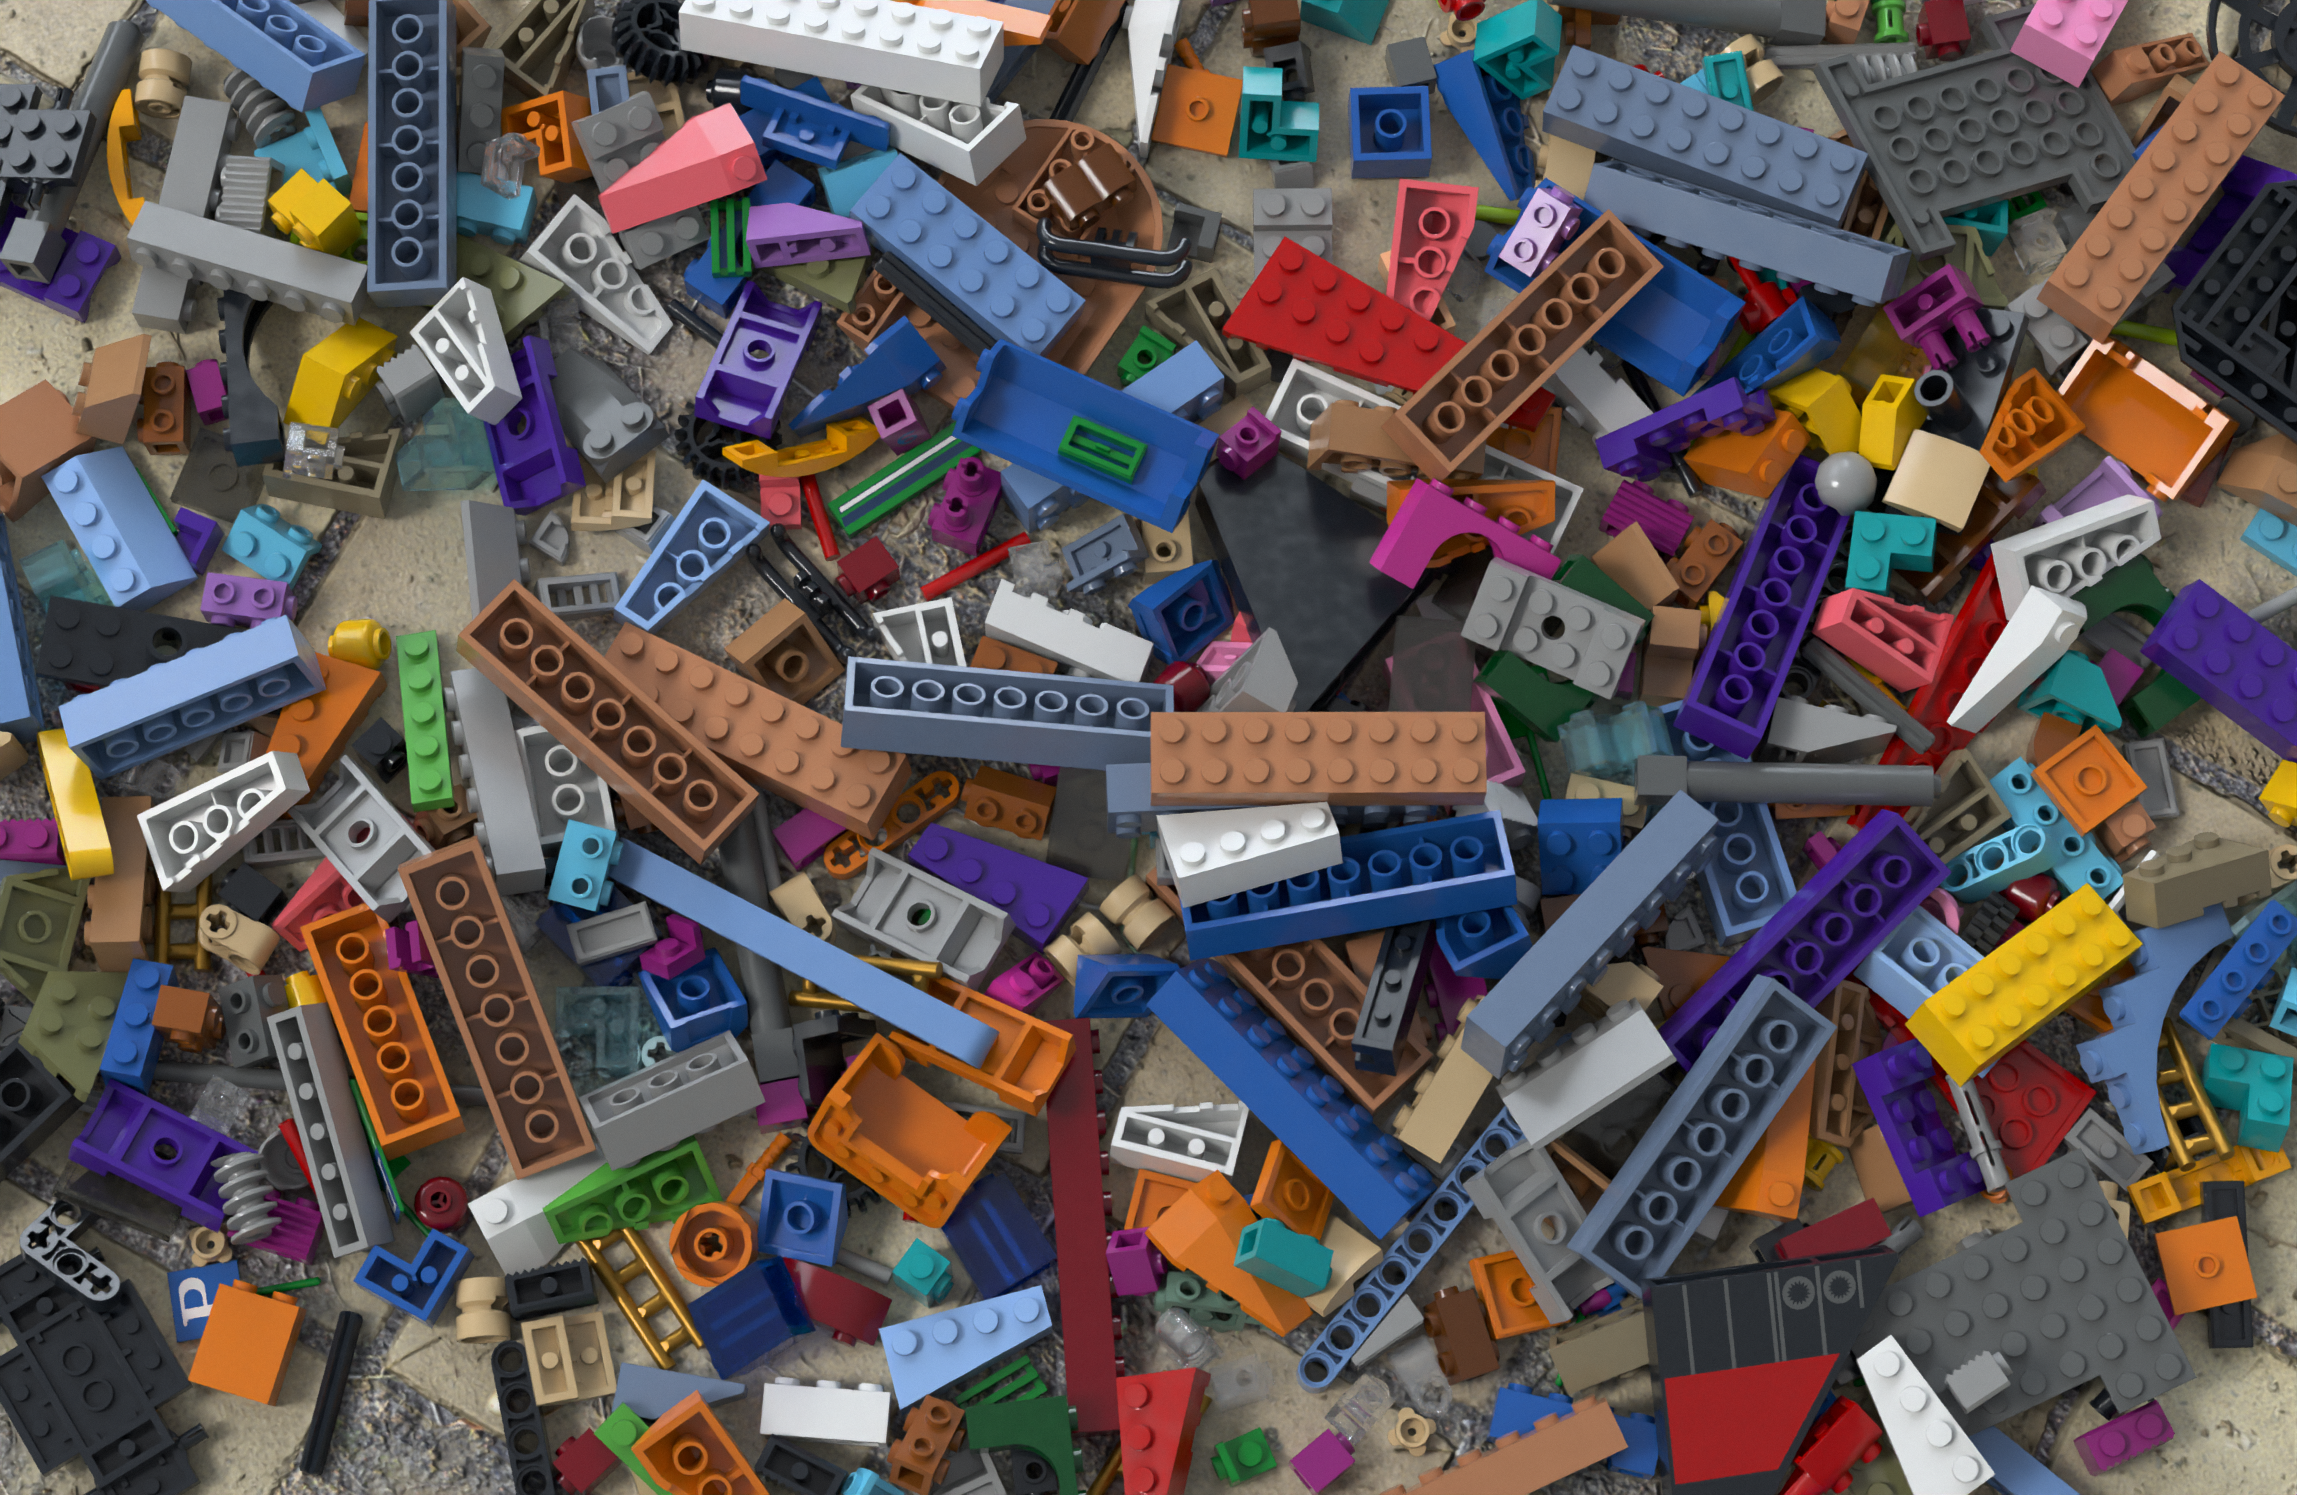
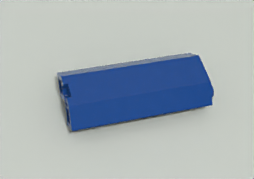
M1545 178L1535 189L1528 187L1517 205L1522 210L1515 225L1504 235L1498 233L1486 251L1490 259L1484 271L1519 294L1536 277H1529L1498 256L1537 189H1553L1554 185L1559 186L1548 178ZM1575 196L1573 203L1583 209L1578 217L1580 225L1571 239H1565L1558 251L1559 254H1562L1603 214L1577 196ZM1630 230L1664 267L1612 316L1591 339L1684 397L1709 367L1708 361L1716 351L1719 343L1724 344L1732 332L1746 302Z
M1001 338L991 350L986 348L983 350L976 366V371L981 372L977 386L966 399L961 397L953 410L951 419L957 421L952 433L953 437L1170 533L1174 532L1190 506L1191 501L1189 500L1198 481L1201 482L1220 434ZM1073 415L1148 445L1147 453L1141 461V466L1135 474L1132 485L1058 454L1059 445ZM1077 429L1075 432L1079 436L1108 446L1132 458L1135 455L1134 452ZM1070 443V446H1073V447H1075V448H1077V449H1080V450H1082V451H1085V452H1087V453H1089V454H1092V455H1094V456H1097V457H1099V458H1101V459H1104V460H1106V461H1109V462H1111V463H1113V464H1116V465H1118V466H1121V467H1123V468H1125V469H1128V468H1129V467H1127V466H1125V465H1123V464H1120V463L1115 462V461H1113V460H1111V459H1108V458L1103 457V456H1101V455H1099V454H1096V453L1091 452V451H1089V450H1087V449H1084V448H1082V447H1079V446H1077V445H1075V444Z

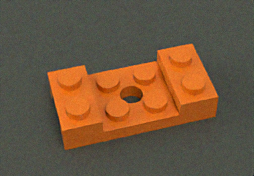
M943 976L939 979L929 978L928 995L999 1031L981 1068L978 1069L900 1028L891 1032L888 1037L889 1040L900 1047L904 1057L928 1068L931 1063L998 1093L1000 1101L1037 1117L1076 1051L1073 1034Z

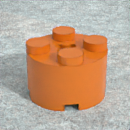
M713 1201L689 1209L677 1219L670 1234V1253L677 1266L676 1268L685 1279L704 1287L721 1286L740 1279L749 1272L757 1260L759 1254L758 1225L744 1209L730 1202ZM718 1234L720 1236L719 1242L723 1244V1248L712 1253V1245L707 1242V1238L717 1236Z

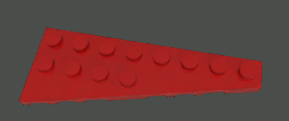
M1285 236L1222 328V335L1229 339H1232V337L1255 343L1256 347L1268 350V348L1281 351L1293 355L1294 359L1304 362L1310 360L1332 367L1333 371L1385 387L1391 385L1413 392V395L1467 344ZM1540 386L1503 423L1535 433L1555 402L1556 395Z
M1992 552L1949 631L1932 683L1919 687L1906 711L1935 736L1936 739L1933 745L1924 754H1919L1894 733L1878 765L1932 766L1935 774L1951 751L1964 749L1977 733H1983L1996 718L1995 716L1977 733L1951 726L1946 722L2009 623V620H2006ZM1856 805L1855 815H1851L1846 824L1860 831L1882 809L1898 813L1903 818L1911 806Z
M1862 960L1844 978V980L1868 987L1865 983H1863L1860 979L1853 975L1855 970L1863 962ZM1868 987L1871 997L1869 1002L1876 1014L1877 1020L1887 1032H1891L1900 1044L1916 1038L1905 1026L1909 1019ZM2026 1040L2003 1055L1983 1079L1979 1075L1973 1078L1995 1139L2000 1140L2003 1150L2000 1152L2004 1163L2012 1169V1176L2015 1179L2045 1165L2097 1093ZM1930 1054L1936 1075L1929 1077L1928 1080L1959 1115L1950 1086L1946 1081L1948 1073ZM1966 1096V1099H1967V1101H1968V1104H1969V1107H1970V1109H1971L1972 1115H1973V1117H1974L1975 1123H1976V1125H1977V1122H1976L1975 1116H1974V1114H1973L1972 1108H1971V1106H1970L1969 1100H1968V1098H1967V1096Z

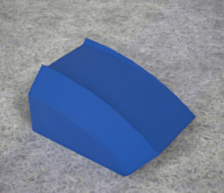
M1213 559L1197 563L1158 581L1134 597L1128 604L1142 638L1154 643L1153 655L1168 665L1174 661L1186 662L1235 621L1231 593L1218 560Z
M715 947L705 949L706 958L670 980L646 970L638 972L659 1027L669 1047L674 1052L684 1051L728 1030L736 1038L748 1026L747 1002Z

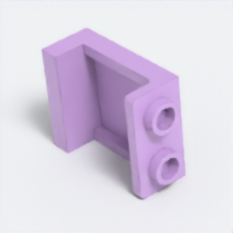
M2107 456L2097 469L2054 505L2050 504L2040 512L2032 526L2036 528L2127 494L2153 500L2157 520L2162 516L2163 511L2160 509L2157 498L2147 490H2142L2136 484L2132 473L2126 465L2120 461H2115L2111 456Z

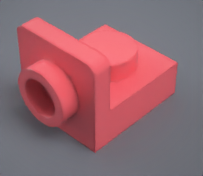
M759 474L761 517L770 522L769 530L776 523L784 525L786 530L802 529L800 477H772Z

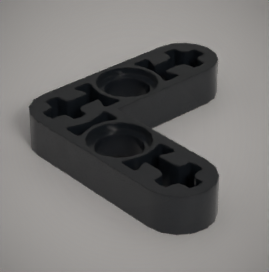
M90 1171L83 1175L22 1232L19 1244L22 1259L28 1265L89 1309L96 1312H105L116 1307L121 1301L122 1292L119 1277L111 1269L74 1244V1242L117 1202L118 1193L115 1178L110 1173H107L106 1177L94 1171ZM93 1188L99 1191L105 1188L106 1193L96 1192L91 1196L90 1190ZM68 1211L76 1212L81 1216L72 1225H63L57 1221V1218L62 1213ZM45 1241L47 1242L45 1249L40 1246L32 1249V1243L34 1242L38 1245L43 1244ZM67 1261H76L82 1265L81 1270L72 1275L61 1273L59 1267ZM93 1285L102 1290L109 1286L110 1292L100 1291L95 1295Z

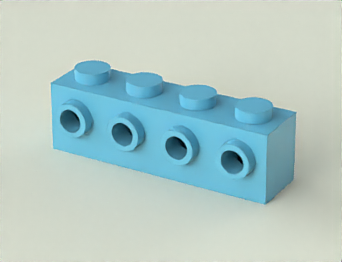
M2020 756L1989 780L2012 817L2001 824L2002 827L2008 832L2021 825L2032 823L2041 827L2057 840L2061 850L2059 860L2050 869L2041 873L2051 876L2057 881L2058 891L2063 893V900L2088 883L2105 901L2123 885L2121 868L2115 860L2109 856L2105 857L2095 846L2096 839L2091 832L2081 838L2030 775L2037 767L2032 763L2027 764ZM2041 841L2033 845L2030 853L2035 852L2039 848Z

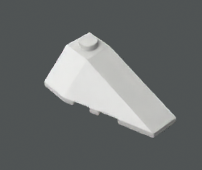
M575 194L518 260V262L568 285L572 289L563 299L647 355L653 351L673 326L672 321L649 286L642 282L631 265L633 261L627 252H623L616 242L607 221Z
M598 1143L595 1144V1151L522 1179H515L468 1203L505 1275L509 1273L513 1276L516 1271L522 1274L524 1269L530 1272L532 1268L538 1270L540 1266L545 1267L567 1244H558L542 1208L607 1162Z

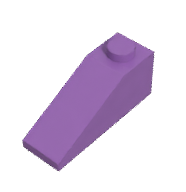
M792 203L770 204L749 208L746 242L755 268L871 255V247L862 221Z

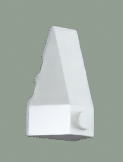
M1135 0L1134 6L1127 5L1122 28L1128 29V50L1139 157L1142 158L1148 157L1167 65L1171 63L1174 44L1176 43L1181 23L1182 0Z
M2032 585L1946 722L1951 726L1977 733L2066 653L2069 646L2078 637L2081 627L2087 620L2086 606L2079 601Z

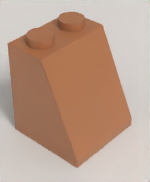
M46 379L0 405V510L12 522L20 519L50 493L41 476L77 455L94 452L96 437L76 433L79 416L72 415L73 407L70 405L66 395L62 391L56 390Z

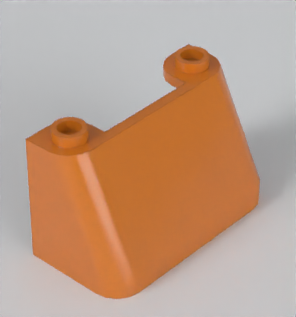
M2108 335L2103 344L2094 339L2057 390V394L2086 426L2080 434H2083L2144 476V479L2150 483L2146 490L2165 503L2169 498L2173 500L2179 499L2240 425L2233 417L2110 335Z
M876 1033L826 1095L808 1127V1139L818 1151L927 1227L941 1228L1003 1144L1012 1127L992 1112L977 1111L972 1114L968 1121L902 1075L901 1072L905 1067V1058L902 1050L896 1043Z

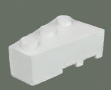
M1581 346L1541 387L1556 395L1555 402L1563 409L1565 418L1575 427L1580 428L1582 426L1592 435V441L1596 445V439L1649 416L1653 412L1622 378L1616 381L1599 366L1604 359L1596 350L1589 355Z
M952 597L872 613L874 627L879 629L880 637L894 660L967 667Z
M1238 1101V1104L1213 1105V1102L1199 1103V1106L1174 1107L1173 1104L1121 1107L1111 1143L1109 1162L1196 1183L1218 1169L1231 1184L1250 1109L1242 1101Z

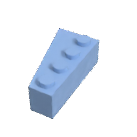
M703 479L615 606L613 620L622 626L625 622H628L655 635L746 554L748 545L752 543L758 544L766 537L769 532L770 522Z
M1039 1285L880 1328L879 1331L901 1415L904 1416L910 1412L912 1407L916 1408L921 1405L927 1394L936 1398L953 1386L985 1371L989 1366L1004 1358H1008L1051 1334L1052 1323L1042 1286Z

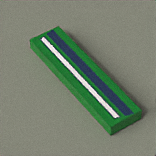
M955 421L932 436V438L916 446L827 504L828 509L849 539H851L943 480L950 467L957 468L960 458H977L982 455V450L952 436L957 422Z

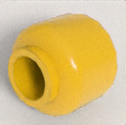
M373 619L344 620L336 626L334 634L328 639V653L330 657L378 670L391 654L390 635L386 628H382L379 622Z

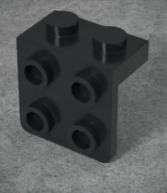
M833 1009L816 1012L815 1020L793 1024L794 1038L792 1040V1047L798 1059L800 1073L798 1090L806 1106L820 1108L826 1095L841 1078L840 1071L845 1070L842 1044L873 1038L877 1033L875 1020L859 1018V1013L857 1012L840 1014L839 1010Z

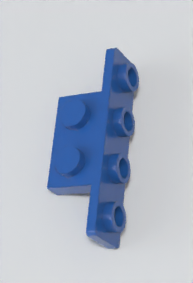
M744 75L740 82L741 104L773 115L763 134L762 146L834 170L837 169L850 141L883 152L888 150L891 125L876 116L864 115L846 109L840 104L828 103L810 97L804 92L792 91L774 85L765 79H756Z
M2271 900L2179 1013L2180 1017L2208 1040H2212L2231 1016L2237 1020L2252 1003V1000L2247 997L2254 988L2260 991L2274 976L2275 972L2270 968L2296 937L2297 918L2276 900Z

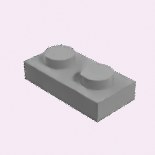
M2091 1108L2083 1114L2062 1140L2072 1151L2081 1148L2089 1165L2107 1181L2117 1184L2118 1190L2123 1195L2128 1193L2126 1187L2136 1183L2154 1163L2143 1153L2134 1155L2125 1137Z

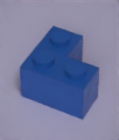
M432 1228L412 1264L374 1245L353 1281L360 1289L432 1329L455 1291L454 1283L462 1279L475 1256L466 1246Z

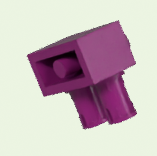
M1950 263L1883 307L1900 339L1917 349L1922 347L1933 370L1947 372V364L1953 368L1958 363V360L1954 357L1942 336L1952 326L1955 325L1968 352L1980 350L1982 348L1979 344L1980 342L1986 346L1991 341L1989 334L1986 333L1975 314L1979 308L1984 306L1983 301L1966 272Z
M967 457L965 459L960 458L956 469L950 467L942 487V490L947 492L942 504H934L927 525L932 526L933 541L977 557L1002 498L1001 472L983 466L981 460L976 457Z

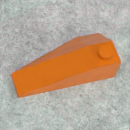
M1217 1169L1184 1193L1146 1230L1145 1235L1171 1264L1183 1272L1187 1268L1208 1281L1206 1284L1207 1288L1216 1294L1219 1290L1223 1291L1240 1303L1242 1311L1281 1337H1285L1311 1318L1313 1312L1304 1298L1233 1266L1242 1228L1258 1220L1246 1200Z

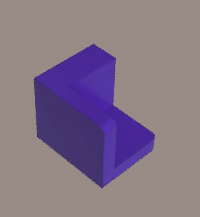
M180 507L174 519L175 524L180 530L176 539L194 571L203 576L224 533L216 521Z

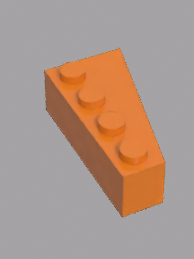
M315 652L326 690L282 708L266 754L271 751L297 753L310 792L293 806L309 803L324 781V775L335 759H339L345 750V744L355 729L360 727L368 716V710L376 698L380 697L388 685L381 672ZM287 811L280 816V818L286 820L293 819Z

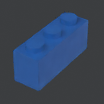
M133 958L99 1069L105 1086H107L110 1079H113L148 1096L164 1042V1038L152 1026L160 986L180 987L173 965Z

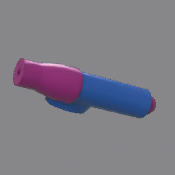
M1614 1282L1595 1292L1581 1303L1578 1308L1584 1316L1600 1309L1606 1311L1620 1303L1619 1301L1624 1299V1294L1628 1292Z

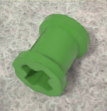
M1881 0L1872 5L1871 13L1876 17L1877 26L1874 43L1909 41V34L1904 31L1903 13L1906 12V3L1904 1ZM1888 20H1891L1892 27H1889Z

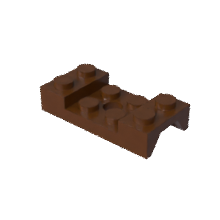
M1990 466L1965 523L1962 535L1937 533L1933 572L1893 570L1935 606L1962 578L1959 572L2014 516L2019 520L2047 492L2041 480L2028 472L2005 483Z

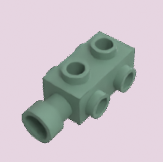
M1168 1271L1164 1287L1159 1286L1158 1291L1155 1292L1154 1311L1161 1312V1321L1171 1322L1177 1327H1185L1191 1324L1212 1327L1215 1331L1224 1333L1230 1330L1243 1331L1244 1324L1247 1323L1260 1325L1261 1330L1272 1331L1242 1311L1240 1303L1223 1291L1219 1290L1216 1294L1207 1288L1206 1284L1208 1281L1192 1271ZM1184 1309L1188 1315H1179L1175 1310ZM1220 1313L1226 1314L1229 1320L1221 1321L1216 1315Z

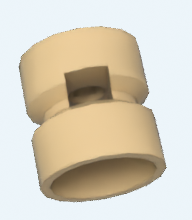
M1747 34L1732 42L1720 54L1742 50L1752 105L1755 106L1773 94L1784 82L1785 77L1771 59H1763L1766 52L1752 34Z
M155 48L143 51L138 72L142 81L138 82L136 86L135 109L142 114L154 118H180L185 95L188 96L187 90L183 87L188 86L190 82L191 59L180 52L169 49Z
M1134 874L1112 891L1099 907V911L1111 924L1116 926L1124 925L1123 936L1137 951H1141L1153 943L1176 918V914L1162 899L1150 900L1152 896L1150 887L1138 874Z
M1086 912L1070 926V935L1060 934L1044 948V952L1050 962L1074 988L1076 985L1078 955L1121 953V949L1114 937L1090 912Z
M477 1277L456 1281L454 1283L455 1306L462 1310V1314L456 1317V1341L464 1344H486L510 1340L511 1319L510 1315L504 1311V1307L509 1304L505 1278Z

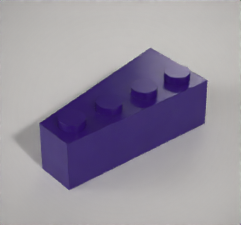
M932 822L908 854L909 865L1007 912L1016 924L1011 934L1042 955L1045 954L1044 948L1056 938L1089 890L1088 877Z

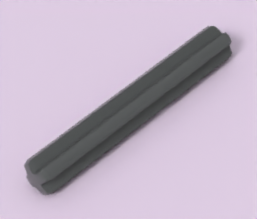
M1814 637L1805 645L1802 651L1803 657L1872 715L1884 717L1887 719L1888 724L1897 725L1895 734L1917 753L1924 754L1933 745L1936 738L1929 730L1823 641Z

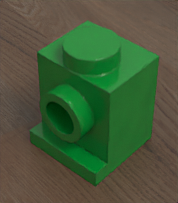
M1143 325L1139 335L1118 364L1117 376L1120 377L1121 383L1127 387L1176 354L1177 345ZM1140 356H1143L1151 362L1149 364H1141L1138 359Z

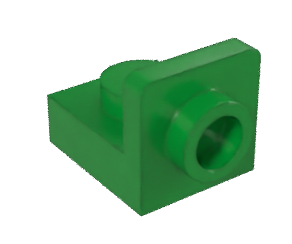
M1260 1427L1228 1442L1223 1443L1222 1441L1214 1446L1216 1456L1210 1458L1219 1480L1227 1479L1231 1488L1277 1468V1463Z

